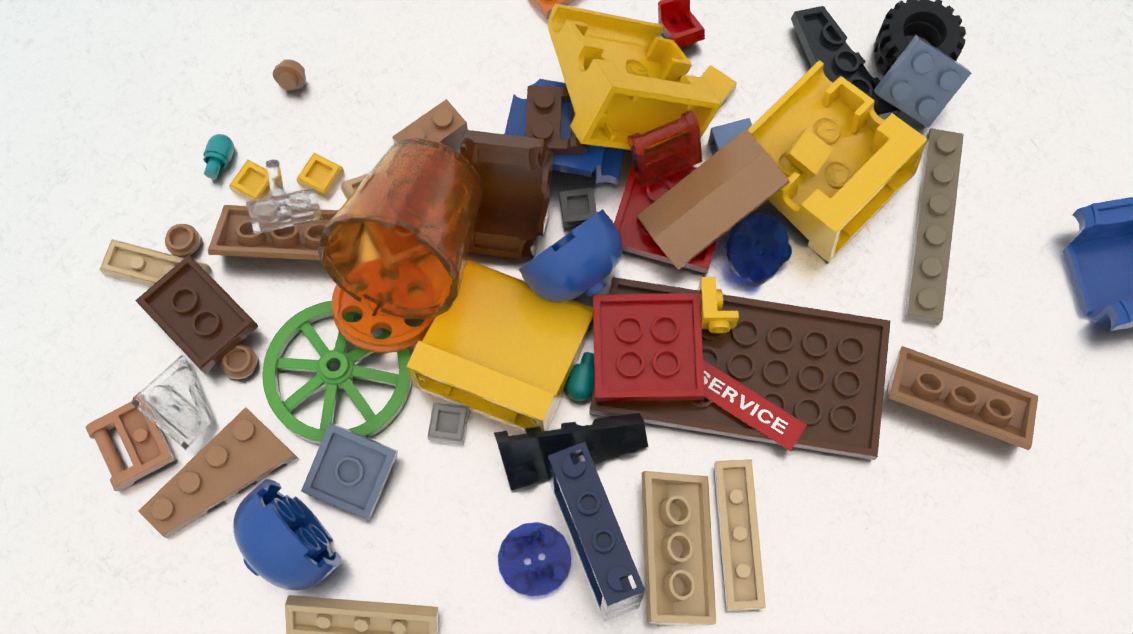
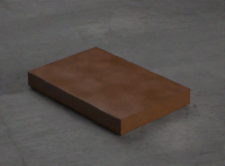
M190 255L186 256L135 300L204 374L258 327L257 323Z

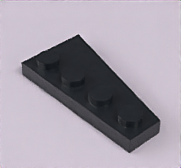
M824 6L794 11L791 21L811 67L820 60L824 63L823 72L831 82L834 83L842 76L875 100L874 111L880 118L887 119L892 113L895 116L900 113V109L876 95L874 89L880 83L879 78L871 76L864 66L866 61L859 52L855 53L846 43L848 37Z
M640 413L594 419L592 425L585 426L576 424V421L561 423V429L541 431L539 426L525 428L524 434L508 436L507 431L494 433L511 491L550 479L548 456L582 442L586 443L594 464L649 447L645 424Z

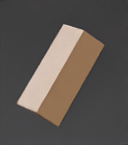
M746 128L637 215V217L653 240L679 270L789 184L790 181Z
M224 205L208 247V254L348 262L355 252L358 218L354 211Z
M901 346L888 383L889 399L1030 450L1033 442L1038 395Z

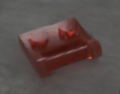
M693 110L686 111L681 114V118L641 135L636 132L627 137L632 151L635 178L641 188L703 162L700 127ZM685 131V134L676 136L673 139H670L652 148L646 149V147L656 144L660 141H663L667 138H670Z

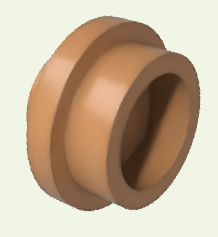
M283 60L273 70L274 80L286 90L301 89L306 82L305 69L297 61Z
M176 224L166 233L165 246L172 255L179 257L192 255L200 245V235L191 225Z
M238 344L221 359L223 371L233 379L247 378L255 371L257 366L255 352L249 346Z

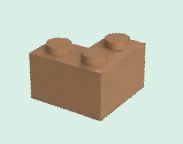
M447 99L392 136L397 155L436 202L459 187L460 165L451 154L460 148L464 140V134L468 130L467 122Z

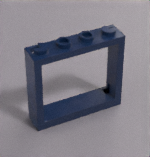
M582 442L549 455L550 485L604 622L638 609L645 594V588L586 443ZM632 575L636 584L635 589H632L628 576Z

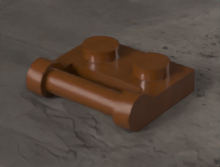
M528 86L525 137L545 139L544 143L554 151V155H583L587 153L588 145L581 144L572 129L571 138L560 139L562 102L572 103L567 87ZM573 105L571 110V123L576 115Z

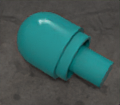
M213 135L207 142L203 153V160L207 164L204 175L208 178L216 179L219 170L226 168L230 163L234 152V144L227 135Z
M584 352L580 364L574 365L567 379L566 391L574 400L584 401L592 395L595 380L593 353Z

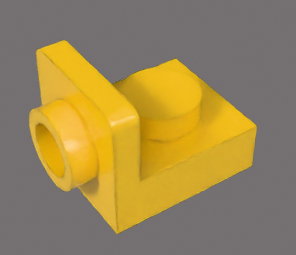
M701 277L697 289L698 293H700L701 329H709V332L716 334L729 332L730 329H734L737 325L739 311H718L723 308L722 289H716V277Z

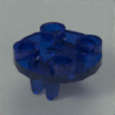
M752 213L740 221L733 228L727 245L724 246L727 251L730 268L737 276L754 283H760L774 275L783 263L789 260L792 254V247L789 244L785 226L778 218L767 213Z
M540 522L525 523L511 530L502 541L498 553L499 572L505 583L517 594L528 597L546 596L559 589L567 580L572 563L570 547L564 536L554 527ZM544 554L545 559L539 560L538 556ZM530 559L531 563L529 565H526L524 563V560Z

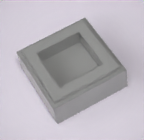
M433 403L427 435L428 440L464 445L470 411L469 407Z

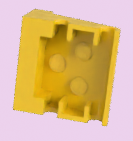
M555 3L549 16L548 30L576 114L570 127L580 143L690 157L722 103L702 77L687 75L692 64L674 40L660 37L664 30L663 25Z
M819 60L748 131L790 181L789 184L768 200L809 240L808 247L829 263L913 177L918 169L928 139L893 113L886 120L880 118L874 111L875 100L842 76L834 83L831 82L823 72L824 63ZM806 128L833 149L818 173L812 178L808 177L784 157L801 132Z
M468 260L422 342L418 340L406 367L416 388L464 407H469V409L522 430L540 426L541 431H548L562 399L565 383L572 368L577 363L587 340V333L593 319V307L576 300L560 303L544 300L537 296L525 281Z

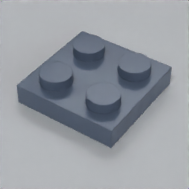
M915 35L874 89V92L885 101L929 128L972 73L968 68Z
M329 423L301 492L369 520L398 454V450L336 424Z

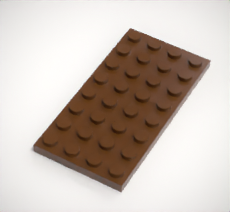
M612 277L609 294L698 293V290L616 277ZM723 294V308L718 311H739V320L736 327L726 333L716 334L709 332V329H702L703 360L807 424L794 447L875 460L878 457L891 320ZM594 380L589 414L612 417L640 413L644 423L778 444L705 397L704 400L595 402Z

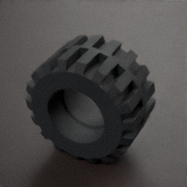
M902 0L895 4L894 9L891 8L887 12L874 44V52H877L875 56L876 63L882 64L880 70L885 75L909 44L905 38L906 36L917 35L957 61L966 41L964 39L966 34L965 27L960 26L962 23L961 17L953 15L954 9L950 5L947 7L941 5L943 2L941 0H935V2L929 0H907L906 3Z

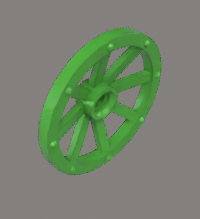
M332 301L312 305L291 317L272 339L264 358L262 371L265 396L273 413L295 435L316 444H321L329 423H333L338 389L343 388L367 421L348 430L370 438L395 419L407 400L412 384V379L406 367L411 358L409 348L397 352L399 374L354 365V363L374 352L357 347L346 354L349 341L340 332L338 333L334 350L328 349L311 326V323L333 316ZM352 311L346 313L343 319L353 323L355 317L362 318L363 316L358 312ZM380 328L384 333L375 338L386 339L391 335V332L385 328ZM301 330L320 355L319 360L281 357L288 343ZM333 364H341L337 371H330ZM278 370L318 372L284 402L282 401L278 389ZM354 377L396 386L390 400L377 415H375L353 384ZM326 384L320 429L304 424L290 413L316 390Z

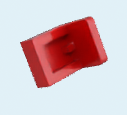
M660 0L658 2V23L663 25L664 30L662 33L667 39L674 40L679 48L705 39L704 27L690 11V0Z

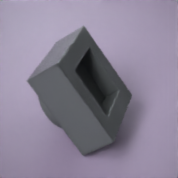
M593 187L559 191L564 228L579 226L597 213Z

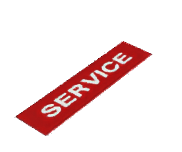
M703 360L705 398L791 451L807 424Z

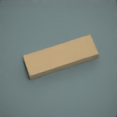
M112 239L99 270L105 275L151 287L184 258ZM196 261L208 274L210 273L211 268L208 264Z

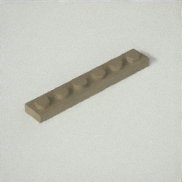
M930 128L927 133L928 140L925 147L905 319L938 325L943 320L964 137L962 133Z

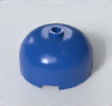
M602 209L522 266L519 271L530 289L544 300L557 303L567 302L577 298L584 292L588 297H591L606 286L603 279L616 268L622 255L621 235L611 218Z
M265 479L241 501L233 519L234 538L239 551L244 557V564L254 575H260L264 580L278 588L293 591L311 588L320 583L341 564V556L336 552L332 554L329 543L333 539L313 512L297 496L291 498L280 493L279 490L282 489L280 483L271 479Z

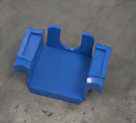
M539 79L530 85L567 87L566 83ZM515 94L513 95L504 134L525 137L527 99L519 98ZM562 102L560 139L571 138L572 103ZM588 145V151L583 155H554L553 170L591 177L592 172L597 168L596 184L609 182L618 187L626 149Z
M1133 197L1093 203L1079 208L1072 214L1079 223V232L1069 242L1063 253L1083 315L1095 322L1111 320L1110 331L1133 327Z

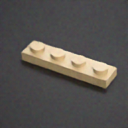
M752 459L715 461L714 471L726 610L765 609L766 603Z
M288 595L285 603L286 634H438L439 607L294 595Z

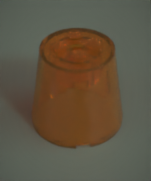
M411 138L393 144L325 226L318 243V254L324 269L332 280L354 299L361 302L364 297L371 302L383 306L380 311L382 313L408 319H426L445 313L451 308L460 291L482 201L483 184L478 172L460 153L436 141Z

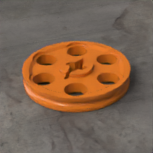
M381 259L367 261L350 269L335 286L332 295L334 323L347 341L361 349L377 353L402 351L416 345L418 340L422 341L438 313V293L430 277L420 268L410 263L387 271ZM392 272L397 274L399 278L393 282H385L381 280L380 276L384 273ZM353 284H362L367 287L360 294L348 291V288ZM415 288H421L427 292L426 296L419 299L411 297L408 293ZM392 301V307L386 305L388 302ZM379 304L385 305L383 308H379ZM352 311L358 312L363 316L359 321L353 323L343 319L346 313ZM417 316L423 319L424 322L418 327H410L405 324V320L408 317ZM378 328H385L391 332V335L386 339H376L372 336V332Z

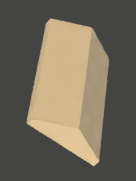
M643 471L641 472L647 623L668 626L716 624L708 476Z

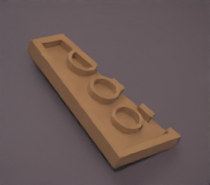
M245 407L138 512L163 537L168 538L207 514L208 510L217 504L230 500L238 495V492L255 481H261L269 476L270 472L284 463L288 464L298 457Z

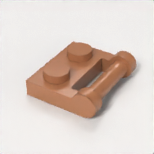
M143 396L92 421L86 426L89 437L95 439L112 476L109 481L114 491L124 490L140 478L175 461L154 414ZM114 427H116L133 466L127 469L124 468L108 434Z

